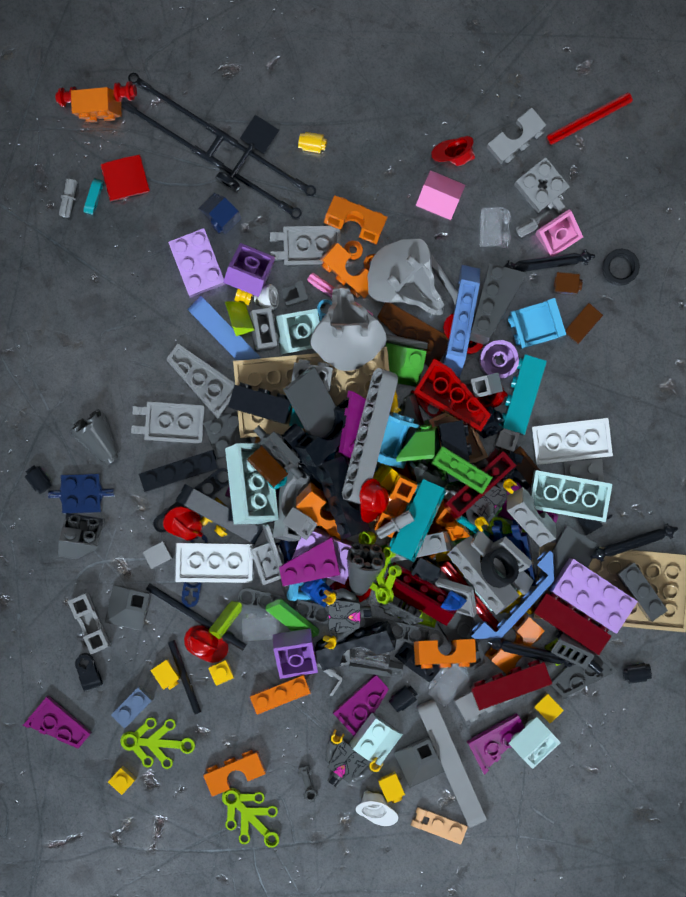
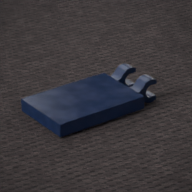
M513 519V524H511L512 533L503 534L502 520H494V526H492L493 534L489 535V539L494 543L506 536L532 561L530 568L523 571L533 579L531 586H536L537 579L528 533H522V527Z

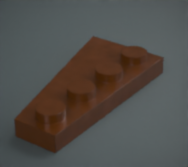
M385 302L377 318L396 336L428 343L427 349H424L426 350L424 363L428 367L434 359L440 362L447 350L449 341L447 336L393 303Z

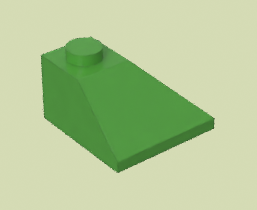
M386 342L385 347H387L389 371L397 374L398 384L417 387L424 367L426 350Z
M431 424L421 425L396 457V462L435 458L440 450L438 426L432 427Z

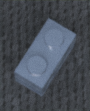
M139 686L111 716L125 729L149 705L153 698Z

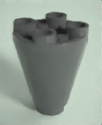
M97 409L89 415L90 417L84 421L82 418L74 423L71 434L96 458L104 462L105 465H108L119 456L117 455V449L105 414Z
M353 543L348 550L349 586L351 592L357 596H362L368 591L385 566L386 558L379 545Z

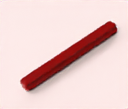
M627 92L548 134V142L552 145L633 101L631 94Z
M449 561L444 562L440 566L450 581L469 586ZM474 592L477 614L497 632L499 629L496 626L499 622Z

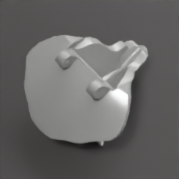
M422 239L399 240L384 246L374 255L368 272V293L373 299L380 302H403L417 305L432 315H442L444 313V303L434 286L435 280L432 272L431 252L428 245Z
M338 284L332 292V305L329 307L325 317L314 329L310 343L311 347L325 362L338 370L352 371L371 361L386 344V333L380 322L366 308L355 303L349 288H344L343 285Z

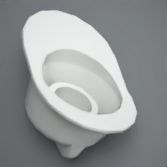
M370 791L364 792L361 803L356 806V812L359 815L381 826H390L398 821L397 813L387 805L386 798L382 794Z

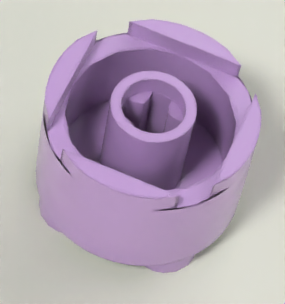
M505 340L490 342L483 348L479 356V366L485 375L499 373L500 380L513 374L519 364L516 348ZM502 356L501 360L503 363L496 364L494 357Z

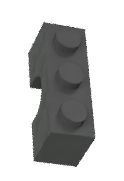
M635 563L628 564L616 573L625 588L638 601V606L648 621L653 622L668 611Z

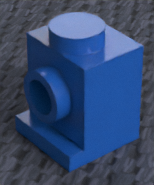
M321 579L307 581L300 589L311 600L324 608L327 603L322 601V599L327 598L324 591H333Z

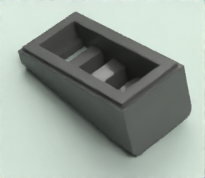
M564 632L551 650L553 654L585 669L596 655V653ZM577 651L580 652L578 657L575 655ZM583 655L587 656L585 661L581 659Z

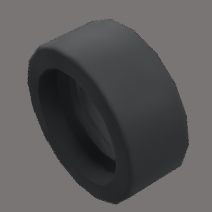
M623 248L610 252L602 265L603 275L606 280L617 286L627 285L632 282L639 274L640 269L639 260L636 255L630 250ZM624 256L630 260L632 271L626 278H616L610 272V262L615 257Z
M500 548L487 553L483 557L481 572L487 583L493 587L501 588L513 583L517 579L519 566L516 558L508 550ZM494 558L500 560L506 570L505 578L499 576L495 571Z

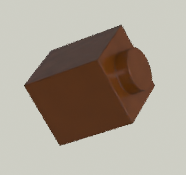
M557 272L555 274L553 293L577 295L578 291L582 290L583 284L580 274Z

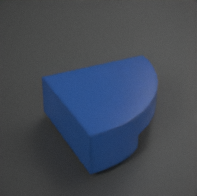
M450 590L441 608L457 610L463 607L467 600Z

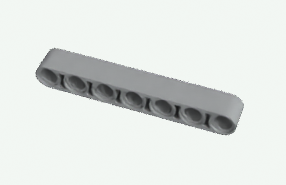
M377 368L371 378L342 491L343 499L360 504L359 494L362 485L368 479H373L398 383L397 374L381 368Z
M431 699L416 706L469 828L487 821L435 700Z

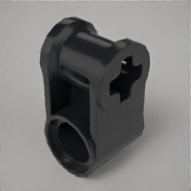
M89 653L79 655L75 661V667L83 691L86 692L103 686V681L93 656ZM83 658L89 661L87 667L84 664H80Z

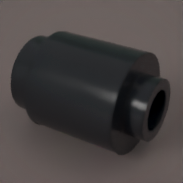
M34 465L26 471L25 479L35 492L38 491L39 494H42L52 486L50 478L41 466L36 467Z
M644 662L625 665V669H622L624 681L627 680L628 684L647 682V679H652L650 664H645Z
M404 685L391 696L392 698L389 700V703L399 713L417 700L415 696L418 694L411 685L409 687Z

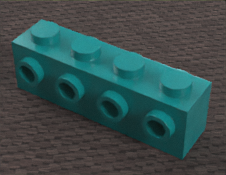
M526 354L523 355V358H519L517 367L519 371L517 377L513 376L510 386L513 387L511 395L508 394L505 402L508 408L506 413H502L504 418L502 422L503 428L520 433V435H525L547 363L546 360Z
M425 479L417 484L414 500H410L406 511H410L415 521L401 528L397 536H393L389 545L392 553L412 562L415 561L447 492L445 488Z

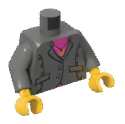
M512 479L500 480L465 512L469 522L482 532L483 529L481 527L483 525L489 526L490 521L507 500L506 491L513 494L514 491L511 487L517 486V484ZM463 483L460 486L459 490L463 488L466 484Z
M345 588L331 592L328 590L324 591L327 598L322 599V601L327 603L328 631L331 637L326 635L323 637V641L328 642L324 646L328 649L335 648L337 642L353 633L356 629H359L360 618H371V606H360L359 597Z
M337 730L333 731L331 739L326 746L325 758L328 768L333 771L327 780L330 784L337 787L342 779L348 783L352 781L358 782L368 778L382 768L383 763L381 765L375 763L378 759L377 757L372 762L354 751L350 744L343 739L344 733L342 736H337Z

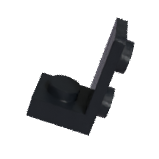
M405 642L394 656L429 683L441 669L437 664H433V668L421 669V665H415L414 647L408 642Z

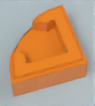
M453 522L445 523V528L451 541L470 537V532L465 526Z

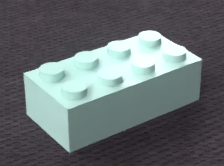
M237 443L225 448L234 524H267L279 519L275 489L271 488L267 480L247 461L248 457L261 447L258 443Z
M534 470L530 495L534 499L536 510L606 522L612 484Z

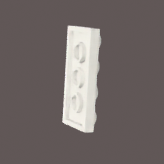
M608 418L531 427L536 465L613 456Z
M176 543L175 582L252 583L253 558L250 548L253 547V544Z

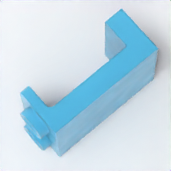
M555 298L511 311L508 317L509 325L511 328L514 327L516 333L513 335L515 344L520 346V349L566 335Z
M394 412L393 415H389L377 462L402 469L405 468L407 461L396 462V457L401 451L409 427L418 429L420 426L414 423L413 418Z

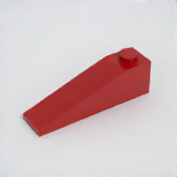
M436 359L432 361L414 391L415 396L460 421L463 420L465 424L480 432L491 416L466 385L456 376L454 371Z

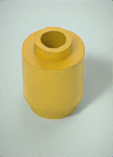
M300 133L298 148H302L303 151L320 154L322 150H326L327 139H324L323 134Z

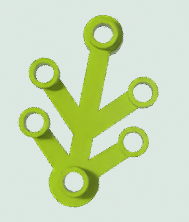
M365 531L359 535L360 544L373 545L377 539L372 531ZM390 546L383 549L386 561L384 568L377 577L378 584L373 582L370 589L376 592L377 601L382 604L393 601L394 593L392 587L396 577L402 573L399 565L390 566L388 569L389 576L385 581L384 575L390 558L396 555L390 551Z
M154 717L147 718L145 724L135 732L128 731L122 735L120 740L121 746L125 750H133L142 760L143 766L147 768L153 765L154 759L152 756L146 755L140 746H148L159 759L164 769L171 768L173 760L167 757L159 747L177 748L185 754H189L195 749V741L189 737L184 738L182 741L160 739L164 734L176 727V721L172 718L167 719L164 725L149 738L140 737L148 729L156 727L157 720ZM148 720H153L154 726H149ZM168 721L173 722L174 726L172 728L167 727ZM127 738H133L134 743L128 744ZM190 742L191 748H185L184 743ZM146 758L151 759L150 765L145 764L144 760ZM164 760H169L171 762L170 766H165Z
M231 787L222 794V801L228 806L226 828L232 831L237 827V821L235 820L236 807L241 812V834L239 835V842L241 844H248L250 841V834L248 833L250 822L264 836V843L267 847L273 848L277 846L279 835L275 831H269L255 815H266L273 818L277 816L278 808L275 805H270L269 807H246L241 801H254L260 804L265 799L264 793L261 791H257L254 794L240 793L238 789ZM234 794L235 799L229 800L228 795ZM257 794L262 795L263 798L261 801H257L255 799V796ZM274 808L276 813L271 815L269 809ZM233 821L235 826L230 828L228 822ZM247 835L248 840L242 841L241 836ZM270 835H273L275 837L274 842H270L268 840V837Z

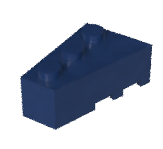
M215 192L198 208L210 219V224L219 234L223 232L226 235L241 220L239 211L225 197Z

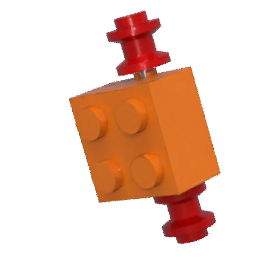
M131 81L126 82V86H121L117 82L114 84L113 90L108 87L77 90L73 86L70 87L69 91H66L62 87L56 92L55 98L61 107H66L67 103L71 102L72 114L78 116L79 119H85L86 122H97V119L103 118L105 121H114L115 117H122V99L127 97L129 101H133L134 97L137 96V88Z

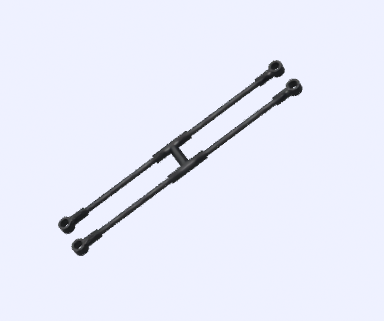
M137 73L129 74V81H131L132 76H137V81L132 82L133 85L153 93L206 127V130L217 137L206 152L137 110L138 108L127 102L125 98H123L121 103L122 108L138 115L218 169L231 174L233 170L213 156L223 140L244 152L247 150L245 146L213 124L205 122L152 88ZM250 152L249 155L291 181L294 186L304 191L307 197L315 196L316 188L313 185H307L301 180L293 178L256 153ZM238 173L234 176L276 203L278 207L289 213L294 220L301 218L302 212L299 208H294L284 201L278 200ZM309 188H312L314 190V193L308 194L307 190ZM295 210L300 213L297 217H294L292 214Z

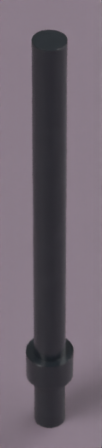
M149 583L147 586V591L205 628L210 629L214 624ZM230 631L225 632L222 636V641L227 644L231 643L242 651L245 649L247 644L234 637L235 634Z

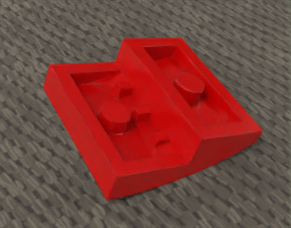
M140 154L100 165L110 202L150 191Z

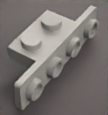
M265 523L262 524L267 542L250 548V552L261 584L266 585L280 579L284 594L287 596L289 585L283 586L279 566L284 564V562L281 563L279 557L282 553L279 545H275L272 538L273 527Z
M478 531L471 542V546L483 557L495 549L502 548L508 550L516 558L519 566L518 577L512 584L523 595L527 594L533 579L523 570L530 568L532 561L506 536L493 543L483 532ZM494 558V567L506 577L504 565L500 560Z

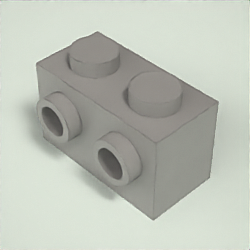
M271 308L252 310L249 316L254 328L252 337L255 352L274 349L277 343H279L278 333L274 329V313L271 312Z
M299 359V363L294 362L292 381L308 368L315 367L327 391L330 392L333 368L329 367L330 364L318 362L317 366L310 365L308 360Z

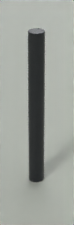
M175 640L170 641L168 645L194 715L201 712L176 642Z

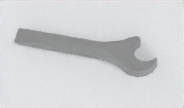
M431 255L432 269L450 293L455 308L458 291L436 259Z
M386 334V342L423 349L428 347L426 342Z

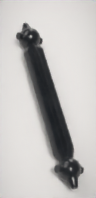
M584 249L581 255L571 253L521 260L515 264L511 260H507L508 263L503 267L524 272L574 265L581 261L584 262V265H588V262L595 258V254H590L587 252V249Z
M667 523L664 530L656 529L608 545L604 549L599 548V546L595 547L596 550L590 557L603 562L605 556L611 557L662 540L665 536L672 539L678 527L669 526Z
M499 638L487 641L495 650L502 649L504 652L555 664L563 663L567 667L576 665L548 650L511 641L502 642Z

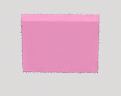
M430 170L416 206L451 220L465 184Z
M570 209L538 229L535 233L549 256L557 255L583 238Z

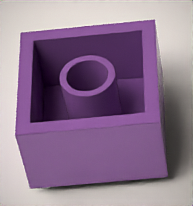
M240 243L228 266L223 283L259 297L271 273L276 257Z
M311 628L273 634V649L280 679L318 673Z

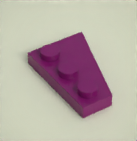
M373 675L337 707L333 714L355 736L370 714H374L376 709H378L389 688L377 675Z
M49 696L42 701L23 724L27 728H33L39 731V733L50 735L78 749L92 733Z
M517 713L466 741L484 775L489 771L490 766L494 762L497 763L502 758L501 755L508 748H511L509 744L511 738L525 728Z

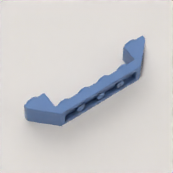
M461 265L456 305L447 352L443 358V364L451 368L459 379L466 359L480 286V268Z
M544 551L537 559L539 561L537 565L548 576L546 578L542 576L536 583L538 587L534 592L528 591L522 598L525 600L521 606L517 604L509 612L512 616L507 621L503 619L496 626L499 629L497 632L487 622L483 624L479 622L472 629L474 632L471 636L472 638H502L555 581L554 553L552 551L548 553Z

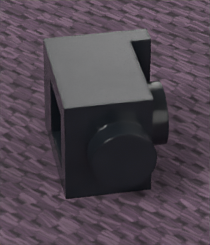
M428 556L417 557L410 567V572L413 576L418 573L417 576L425 581L428 579L437 581L442 571L440 570V563Z

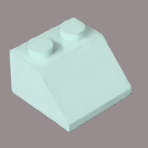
M317 309L275 316V327L278 333L281 354L313 349L310 343L311 335L320 322Z
M371 713L349 744L354 751L371 762L377 757L378 759L375 763L381 765L403 734Z
M537 717L528 721L525 728L521 732L516 733L509 742L511 747L532 769L561 743Z

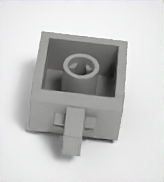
M546 157L514 184L537 213L548 207L549 209L554 208L560 215L567 209L561 200L564 199L562 194L570 186ZM540 183L546 184L545 189L543 187L538 188V185Z

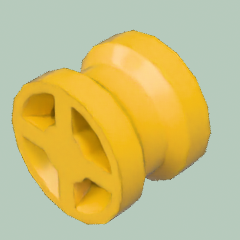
M237 289L234 301H243L246 305H250L253 295Z

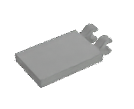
M332 226L283 227V232H270L269 234L270 242L283 241V251H271L270 255L276 257L275 261L284 260V266L322 265L323 262L319 259L334 243L341 245V230Z
M147 402V407L133 406V415H146L145 426H132L131 434H145L144 440L202 444L204 405Z

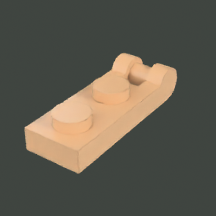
M417 807V815L415 820H412L411 826L461 845L468 828L467 825ZM424 816L429 818L427 824L422 823Z

